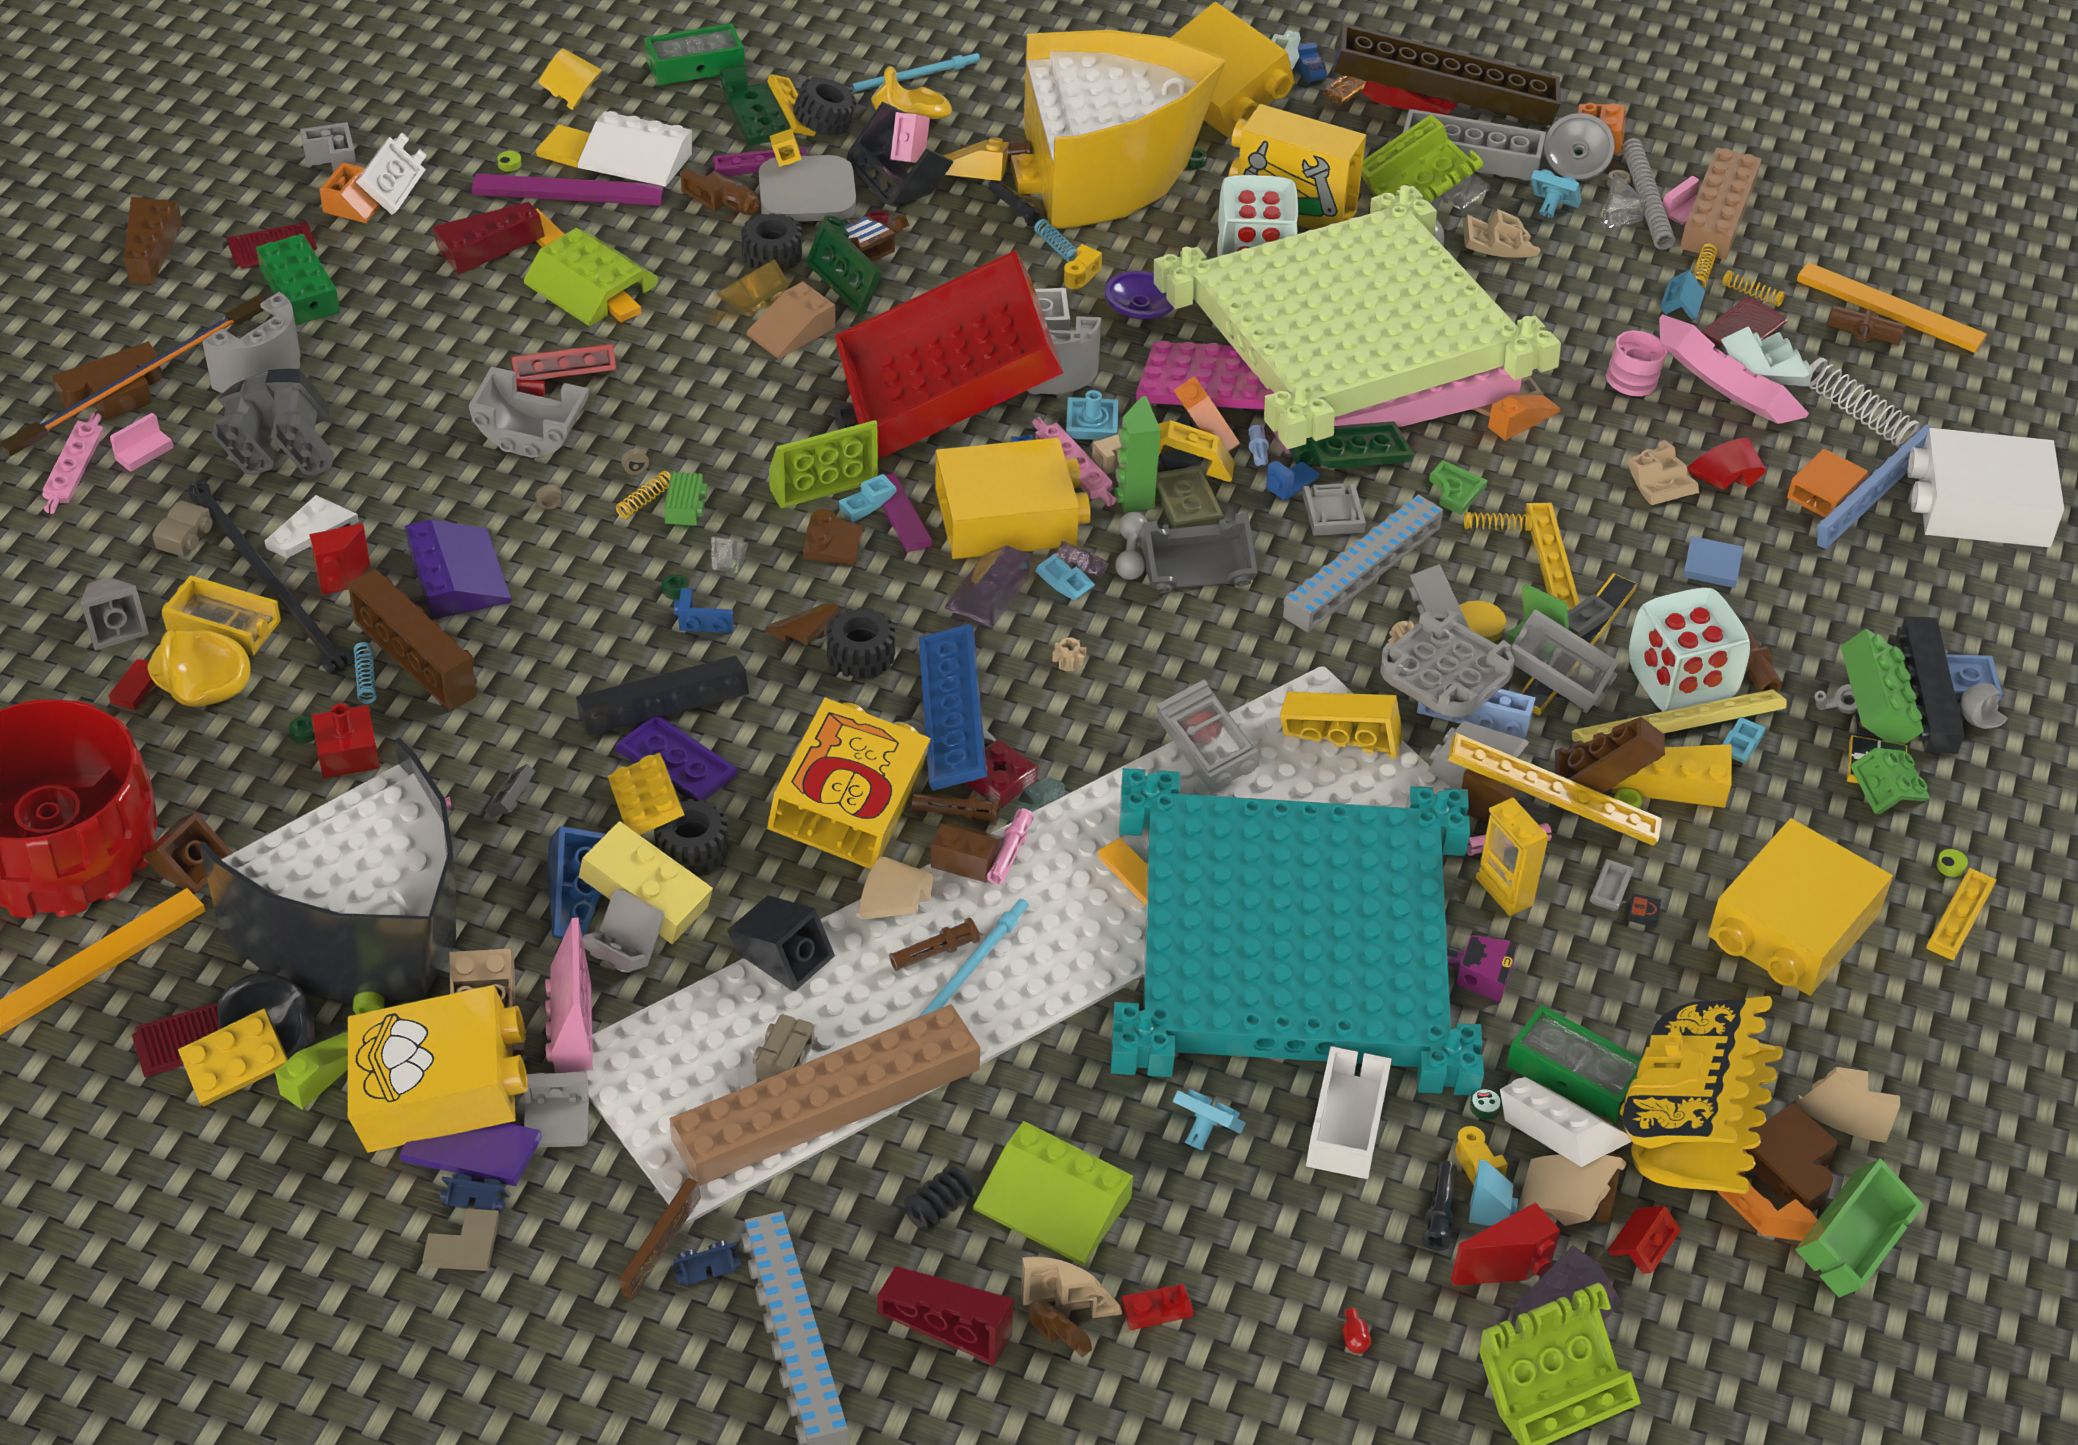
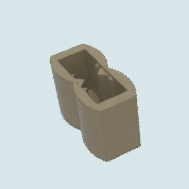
M181 500L178 501L169 511L167 518L163 519L154 530L153 539L156 549L183 557L195 550L198 540L208 533L212 527L209 509Z

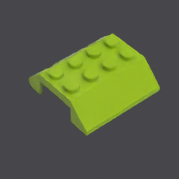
M1430 114L1364 159L1361 176L1375 197L1383 193H1391L1396 196V191L1400 190L1401 186L1407 185L1409 187L1414 186L1423 195V200L1431 203L1459 184L1462 179L1469 177L1484 167V163L1473 150L1469 151L1471 156L1469 158L1450 141L1445 126Z
M578 228L541 248L524 278V284L590 327L608 316L607 300L636 282L642 284L643 293L648 292L658 283V277L655 274L639 266L636 262L611 246L606 245L592 234Z
M1600 1283L1588 1286L1584 1291L1582 1289L1574 1292L1572 1305L1567 1298L1562 1297L1557 1299L1556 1302L1552 1301L1530 1310L1527 1314L1518 1315L1515 1330L1510 1321L1508 1322L1507 1320L1500 1323L1499 1326L1494 1325L1482 1332L1479 1353L1499 1416L1520 1445H1546L1641 1404L1632 1373L1617 1367L1600 1309L1609 1310L1611 1306L1607 1293Z

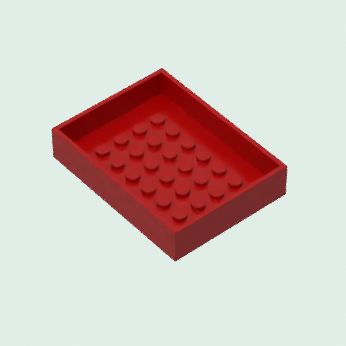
M1016 250L834 335L858 424L874 420L877 422L878 460L1063 374L1031 277Z

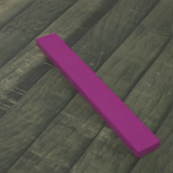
M475 174L472 185V195L658 206L661 205L664 194V186L648 183Z

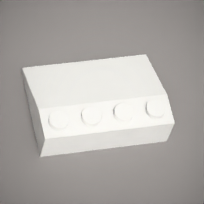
M613 111L604 112L595 122L578 162V168L667 186L692 155V130L683 128L680 125L671 126L655 120H643L637 116L619 115Z

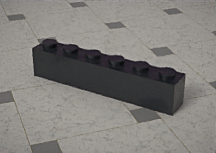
M1905 616L1902 627L1897 629L1896 639L1897 643H1901V651L1905 656L1903 661L1911 677L1909 680L1911 689L1916 695L1915 703L1922 715L1921 723L1924 732L1918 735V739L1923 742L1925 752L1958 754L1965 734L1938 619L1936 617Z
M732 656L575 697L579 720L587 735H592L647 721L651 718L662 717L749 694L746 669L737 656Z

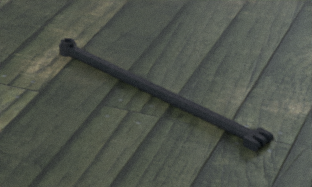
M196 481L199 492L197 493L194 484L191 483L188 487L190 499L195 504L209 509L213 520L324 655L320 658L321 665L329 675L335 673L333 664L338 670L344 669L345 664L343 660L349 666L355 664L353 656L346 647L338 650L334 647L211 496L209 484L205 481Z

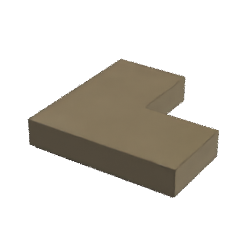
M466 1209L461 1235L428 1233L422 1260L423 1266L489 1271L500 1218L499 1211Z

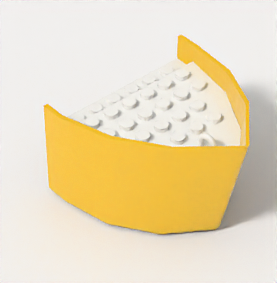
M1115 30L1027 34L1024 130L1027 140H1030L1031 154L1011 155V170L1017 194L1041 193L1048 222L1055 229L1076 228L1125 218L1164 197L1189 162L1225 59L1163 36Z

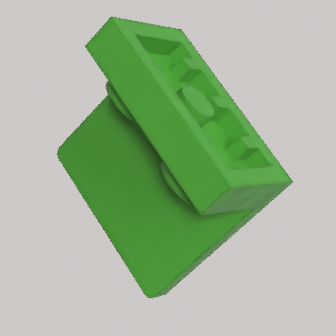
M1528 584L1522 587L1524 621L1507 633L1508 643L1512 644L1534 609L1569 630L1566 602ZM1544 641L1536 656L1549 662L1553 657V651L1557 648Z
M1874 748L1850 765L1875 814H1882L1902 799L1927 801L1930 799L1925 781L1919 777L1914 768L1913 758L1905 751Z

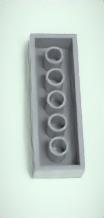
M1409 109L1403 133L1432 114L1445 126L1450 141L1469 158H1471L1469 151L1473 150L1482 159L1484 167L1476 171L1478 173L1484 172L1528 181L1531 180L1534 169L1539 171L1546 136L1544 131Z

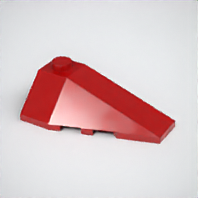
M1366 81L1361 93L1372 101L1406 110L1412 109L1449 116L1457 107L1456 103L1448 100L1432 98L1396 87H1387L1371 81Z

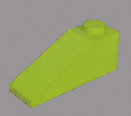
M344 1032L298 1051L277 1069L275 1075L280 1095L303 1110L348 1070V1033Z

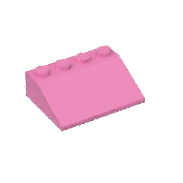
M572 918L550 966L551 979L545 980L547 997H551V1000H546L545 1002L547 1018H551L550 1022H546L547 1040H551V1043L546 1044V1056L548 1062H553L555 1073L593 1070L591 980L579 919Z

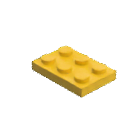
M265 1008L178 1049L198 1101L203 1107L275 1073L277 1069L288 1061Z

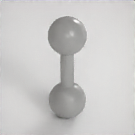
M1138 512L1125 514L1119 522V531L1127 540L1126 551H1123L1117 557L1115 568L1117 573L1127 580L1140 577L1145 570V560L1137 552V543L1143 522L1148 521L1144 515Z

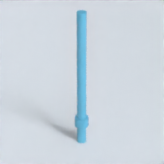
M978 53L964 57L958 55L952 57L951 60L898 72L897 81L900 82L949 69H963L965 65L980 62V56ZM882 76L853 83L852 90L855 93L880 87L885 81V77Z
M1019 899L1009 912H1004L997 920V926L920 1016L940 1009L948 1002L1000 939L1015 928L1018 924V918L1029 907L1026 900Z

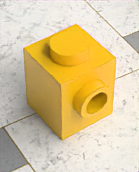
M792 129L770 136L779 167L802 160Z

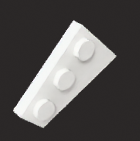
M315 495L265 540L266 549L289 558L311 546L309 534L340 528L346 524L354 525L359 522L358 514Z

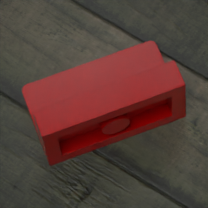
M1666 1206L1637 1208L1608 1251L1611 1256L1630 1255L1641 1273L1649 1274L1655 1270L1681 1229Z

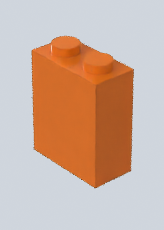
M1824 448L1792 478L1787 498L1826 518L1835 507H1838L1849 494H1852L1859 487L1861 482L1866 481L1868 471Z

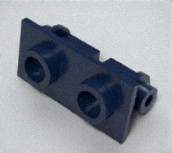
M453 1174L452 1178L442 1176V1180L448 1188L447 1190L442 1189L440 1202H445L446 1206L469 1209L471 1198H476L473 1209L504 1212L506 1199H502V1195L510 1197L511 1193L503 1186V1182L494 1179H484L483 1183L474 1182L472 1177L463 1174Z
M723 1240L709 1245V1250L696 1253V1250L692 1249L679 1253L677 1255L678 1259L673 1260L671 1266L672 1270L680 1269L679 1272H675L677 1284H684L686 1287L706 1281L708 1278L705 1268L707 1267L711 1268L713 1278L735 1273L736 1269L741 1267L739 1255L732 1256L737 1243L728 1244L727 1240Z

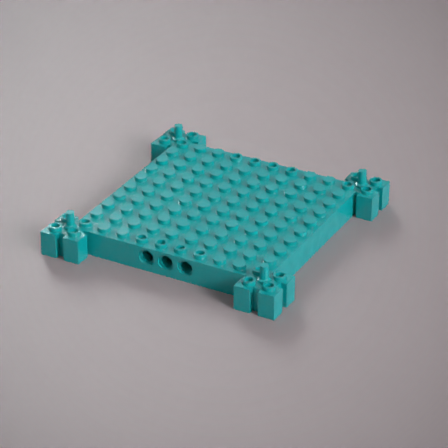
M1122 769L1119 835L1142 836L1143 829L1148 830L1144 991L1142 1011H1139V1003L1114 1002L1110 1074L1135 1075L1136 1068H1148L1147 1076L1172 1077L1175 1052L1328 1061L1330 1047L1358 1052L1356 1063L1362 1064L1364 1053L1390 1058L1392 1059V1066L1417 1067V1092L1442 1094L1443 1087L1446 1086L1454 1087V1095L1472 1096L1476 1090L1481 1089L1484 1077L1483 1055H1480L1482 1048L1481 1024L1457 1023L1456 1028L1451 1029L1442 855L1465 856L1470 837L1469 816H1467L1469 808L1468 789L1444 788V791L1434 794L1433 787L1410 786L1406 808L1179 794L1180 772L1157 770V774L1149 773L1146 776L1145 769Z

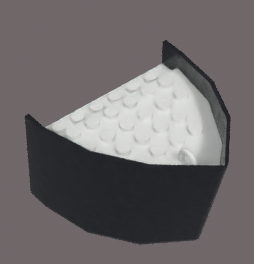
M400 737L394 740L398 765L221 860L205 841L199 844L220 933L236 952L265 973L277 974L291 980L305 993L348 1004H353L354 997L362 992L378 993L384 997L385 1002L422 1000L429 995L449 957V952L452 951L456 944V880L446 800L417 755Z

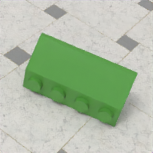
M1143 396L1123 416L1122 428L1118 430L1121 448L1117 449V458L1120 467L1116 468L1118 487L1115 488L1114 492L1116 502L1121 503L1124 513L1154 509L1160 428L1147 396Z

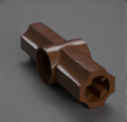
M1833 306L1827 327L1853 333L1857 340L1863 342L1876 339L1898 346L1905 329L1904 324L1879 318V315L1872 310H1863L1859 313Z
M1742 623L1750 641V654L1745 674L1748 673L1758 692L1772 689L1777 692L1781 689L1783 682L1772 666V656L1767 646H1760L1750 628Z

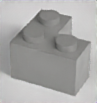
M348 122L300 129L307 166L331 163L333 173L342 162L357 166Z

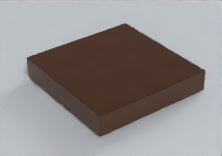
M1470 769L1464 772L1462 789H1468L1469 808L1467 814L1488 825L1491 815L1489 812L1490 807L1510 798H1514L1517 801L1518 793L1496 780Z

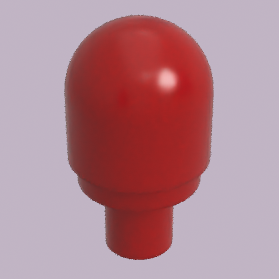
M1356 1308L1347 1309L1344 1312L1347 1322L1343 1324L1342 1330L1345 1345L1349 1351L1355 1354L1364 1353L1371 1345L1368 1325L1365 1323V1320L1359 1319Z

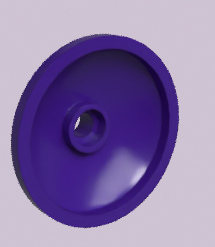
M1146 271L1123 272L1113 276L1105 286L1106 301L1114 310L1124 316L1149 320L1162 317L1174 309L1166 299V293H1161L1154 284V273Z

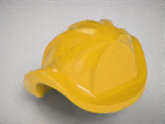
M892 66L885 69V81L871 97L872 104L876 110L883 101L908 114L926 116L930 119H944L952 113L951 104L943 95L926 87L914 90H906L901 87L897 81L896 70Z
M168 630L163 635L160 645L152 654L148 664L149 674L155 684L169 692L180 704L194 707L211 705L234 697L247 685L251 669L248 655L238 642L220 633L206 630Z

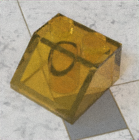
M774 259L717 292V295L741 312L749 309L755 312L766 305L764 302L766 299L770 298L771 301L777 299L783 293L782 289L789 286V283Z

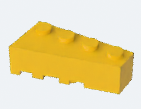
M1286 692L1280 712L1284 735L1319 743L1322 739L1329 740L1337 747L1346 748L1347 744L1363 748L1362 752L1374 754L1375 750L1388 753L1387 757L1398 758L1403 732L1396 695Z
M1732 744L1665 747V755L1617 784L1612 788V793H1616L1623 788H1630L1639 792L1642 797L1725 808L1731 788Z

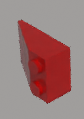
M1535 1202L1461 1242L1458 1245L1451 1282L1455 1286L1525 1281L1534 1275L1541 1276L1552 1266L1560 1229Z

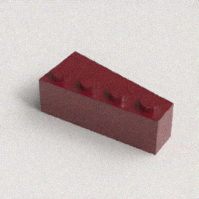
M530 202L432 226L438 250L458 275L545 237L540 214Z
M895 1266L877 1295V1314L995 1365L1012 1336L1014 1298Z

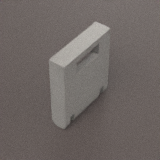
M1344 483L1313 485V496L1309 486H1303L1302 494L1313 536L1365 532L1366 522L1355 483H1349L1348 494H1345Z

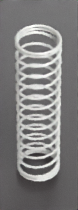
M1819 358L1810 365L1812 372H1814L1818 365L1824 361L1821 372L1811 384L1807 385L1808 387L1816 389V392L1823 394L1825 399H1831V402L1838 404L1840 409H1846V413L1849 415L1853 414L1856 420L1861 419L1863 425H1868L1869 429L1876 430L1878 435H1884V439L1891 440V443L1897 448H1900V444H1903L1908 439L1910 440L1913 434L1920 430L1919 422L1916 420L1909 422V415L1901 418L1902 411L1898 410L1894 413V405L1886 408V400L1879 402V395L1871 397V389L1864 392L1863 384L1857 386L1856 379L1849 381V375L1842 376L1841 369L1834 371V365H1828L1826 359ZM1832 366V371L1828 378L1818 386L1826 370ZM1839 371L1840 375L1836 382L1826 390L1832 376ZM1847 376L1845 385L1833 396L1838 383ZM1855 382L1851 392L1841 400L1842 394L1848 385ZM1825 384L1823 392H1819L1818 388ZM1862 386L1860 395L1848 406L1854 392ZM1832 389L1831 397H1827L1825 393ZM1867 392H1870L1866 402L1855 411L1861 398ZM1840 394L1838 402H1834L1833 398ZM1877 397V401L1873 408L1866 415L1863 416V413L1868 404L1871 402L1872 399ZM1848 399L1846 402V407L1840 406V403ZM1885 402L1880 414L1871 421L1876 408ZM1855 404L1853 412H1849L1847 408ZM1892 407L1889 417L1878 426L1884 413ZM1862 410L1861 417H1856L1855 413ZM1900 412L1896 423L1886 431L1891 419ZM1870 414L1868 423H1865L1863 418ZM1907 417L1908 420L1905 426L1894 436L1898 425ZM1878 419L1876 428H1872L1870 424ZM1915 424L1910 435L1900 442L1905 432ZM1885 425L1883 433H1879L1878 429ZM1893 429L1891 438H1887L1885 434Z

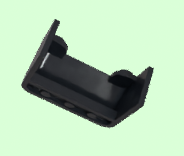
M882 101L849 149L847 161L851 163L853 170L883 203L895 207L930 195L949 170L953 161L926 148L908 174L896 160H891L896 112H906Z

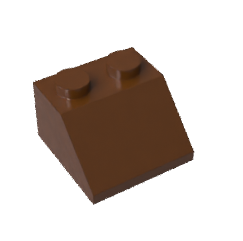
M194 812L176 822L142 856L161 878L183 889L188 888L195 894L208 882L199 844L205 841L221 860L233 854V852L197 812Z
M953 823L941 824L931 844V868L986 883L988 879L987 873L1004 841V837Z

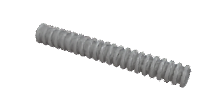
M1636 138L1628 139L1622 145V151L1654 245L1660 250L1668 249L1675 243V237L1642 142Z

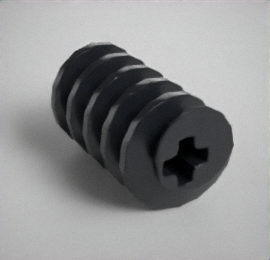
M949 1165L941 1173H937L933 1180L926 1181L923 1187H918L914 1194H909L904 1199L905 1211L916 1227L924 1232H928L927 1223L931 1226H936L939 1223L938 1217L945 1219L948 1216L947 1209L954 1212L957 1209L956 1202L963 1205L967 1201L966 1195L974 1197L976 1189L970 1178L962 1170Z

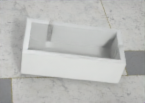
M1330 1047L1306 1166L1368 1179L1392 1059L1364 1053L1361 1074L1358 1077L1354 1076L1358 1052Z

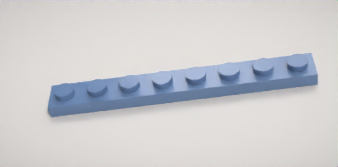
M1926 424L1918 432H1915L1907 443L1902 444L1892 457H1888L1879 469H1875L1865 482H1861L1852 494H1849L1838 507H1835L1824 520L1822 519L1818 523L1816 533L1818 534L1817 546L1827 549L1907 473L1908 459L1912 447L1923 448L1929 428L1935 427Z

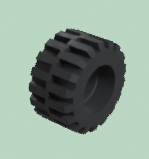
M812 77V79L808 78L802 83L793 106V113L797 116L796 119L802 122V125L814 132L829 136L834 134L840 135L841 132L844 133L849 125L856 107V100L854 95L850 93V90L842 84L823 77Z
M760 214V216H754L751 218V221L744 223L745 226L741 229L742 256L747 266L754 268L758 272L779 273L780 271H788L789 268H794L797 266V263H800L802 257V229L790 216L785 217L784 214Z
M857 607L856 610L850 608L845 610V613L840 612L836 614V618L830 620L826 630L827 658L830 666H834L836 672H842V675L846 677L853 676L854 679H859L860 677L867 679L871 678L872 675H881L882 670L887 671L890 668V664H893L895 656L894 624H891L889 617H884V613L880 611L874 612L872 608L866 610L863 607Z
M687 799V802L680 800L684 816L654 829L655 847L691 873L696 874V876L702 875V872L705 871L710 873L714 871V866L719 867L723 864L722 859H726L728 855L727 819L724 817L721 809L716 810V805L712 803L706 804L705 800H699L698 802L694 801V799Z

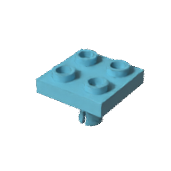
M1534 169L1531 176L1534 195L1545 198L1539 211L1541 215L1546 217L1548 213V217L1553 218L1558 202L1579 208L1582 199L1579 183L1575 179L1568 176L1561 178L1554 176V173L1551 171H1538Z
M1096 390L1088 391L1086 398L1068 397L1066 433L1072 439L1102 440L1117 435L1118 400L1102 399V394Z
M1191 1089L1188 1090L1187 1094L1177 1091L1173 1099L1174 1103L1195 1112L1194 1116L1197 1118L1185 1143L1202 1151L1214 1125L1220 1124L1241 1134L1246 1124L1238 1119L1239 1112L1219 1102H1216L1215 1107L1210 1105L1211 1099Z

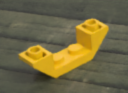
M1172 420L1158 424L1160 428L1159 454L1163 446L1167 445L1209 459L1206 475L1231 482L1235 461L1219 436Z

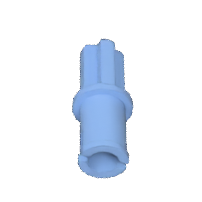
M1253 425L1248 431L1250 436L1249 450L1253 453L1255 465L1265 466L1268 463L1267 450L1269 449L1268 440L1265 439L1264 427L1261 428V425Z

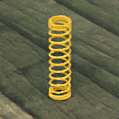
M1710 243L1703 245L1693 272L1696 279L1703 281L1699 282L1700 284L1704 283L1702 285L1703 288L1706 287L1718 251L1717 247ZM1706 247H1712L1714 250H1712V249H1704V248H1706ZM1705 250H1710V251H1712L1714 254H1712V253H1710V252H1704V251H1705Z
M1729 270L1724 275L1722 285L1729 288L1733 287L1734 290L1739 288V292L1744 291L1745 294L1749 293L1750 296L1755 295L1756 299L1760 297V300L1765 299L1766 303L1771 301V304L1779 307L1784 299L1785 293L1779 291L1774 303H1772L1776 293V289H1774L1771 298L1767 301L1771 287L1768 288L1766 296L1762 299V293L1766 285L1762 287L1761 293L1756 297L1760 282L1755 292L1751 295L1755 280L1746 293V287L1750 281L1749 278L1746 281L1745 287L1740 290L1744 276L1741 278L1739 286L1735 288L1739 274H1737L1732 286H1730V282L1734 272Z
M662 471L654 479H651L650 482L643 485L641 489H637L636 492L625 498L623 502L616 505L618 514L622 518L627 519L633 515V511L637 512L638 508H642V505L651 502V498L655 499L656 495L659 496L660 492H664V489H668L669 486L663 475L670 481L671 474L667 471ZM655 481H657L662 486L663 491H661L657 487ZM651 484L656 487L658 494L653 491ZM647 488H649L653 492L654 497L650 496V494L647 491ZM642 491H644L649 496L650 500H647L644 497ZM638 494L644 498L645 504L641 502ZM633 497H635L640 502L641 507H639L635 503ZM629 500L636 506V510L631 507ZM620 506H622L625 509L627 515L623 513Z
M1465 512L1464 514L1465 529H1469V527L1470 529H1472V522L1475 514L1476 529H1478L1480 515L1482 516L1483 522L1482 529H1485V519L1488 515L1490 530L1492 517L1494 515L1495 530H1497V523L1500 515L1501 530H1503L1505 516H1507L1509 531L1510 521L1513 515L1514 531L1516 530V522L1518 516L1520 518V530L1522 531L1524 516L1526 517L1525 530H1532L1533 519L1531 514H1524L1522 518L1520 514H1517L1515 518V515L1513 513L1510 515V517L1507 513H1505L1503 517L1502 514L1499 513L1497 515V518L1495 513H1492L1491 517L1489 513H1486L1485 516H1483L1482 512L1479 513L1478 517L1475 512L1472 515L1470 512Z

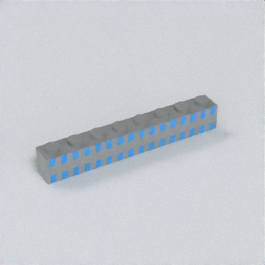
M1419 494L1411 501L1405 502L1402 508L1394 514H1390L1379 526L1373 527L1362 539L1356 540L1348 550L1341 552L1330 564L1324 565L1312 578H1307L1299 588L1289 592L1283 602V617L1309 633L1438 531L1441 526L1443 509Z
M783 1211L746 1219L745 1233L740 1234L744 1253L750 1252L752 1258L748 1260L751 1279L757 1278L759 1286L755 1287L759 1306L765 1305L767 1313L763 1314L767 1333L773 1332L775 1340L771 1341L775 1361L781 1360L783 1368L779 1369V1375L783 1389L789 1387L791 1396L787 1397L791 1417L797 1416L799 1424L795 1425L799 1445H848V1428Z

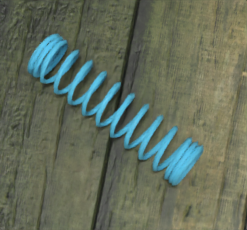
M1041 219L1036 223V233L1045 239L1067 262L1074 261L1077 254L1073 259L1069 260V257L1074 252H1077V249L1065 237H1062V234L1046 219ZM1044 223H1046V226L1041 231H1039L1040 227Z
M361 642L354 647L357 697L361 703L368 704L374 702L377 698L374 680L373 648L371 644ZM362 646H366V647H369V648H370V650H369V649H361V650H359V651H356L359 647H362ZM363 650L369 651V652L366 653V654H360V653H359L360 651H363ZM370 660L368 663H361L360 661ZM365 664L371 665L367 668L360 667ZM364 669L371 670L370 672H361ZM363 674H370L371 676H369V677H362L361 675H363ZM363 679H371V681H368V682H364V681H361V680H363ZM366 683L372 684L371 686H362ZM369 692L373 693V694L370 695V696H364V695H362V693H369ZM360 696H362V697H372V696H374V697H373L372 699L365 700V699H362Z

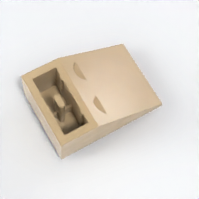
M511 949L449 952L450 994L494 985L504 1007L515 1006L514 955Z

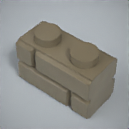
M781 1014L775 1024L770 1023L765 1034L766 1042L764 1046H758L753 1056V1064L756 1065V1076L759 1079L765 1080L802 1065L815 1041L814 1025L801 1019L796 1020L794 1017Z

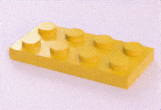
M660 752L655 755L645 756L639 762L628 767H621L615 770L613 774L608 775L623 822L638 835H642L684 816L683 809Z

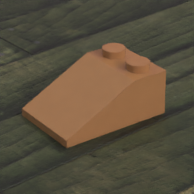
M801 282L784 291L748 329L747 336L780 359L835 329V304L805 282Z

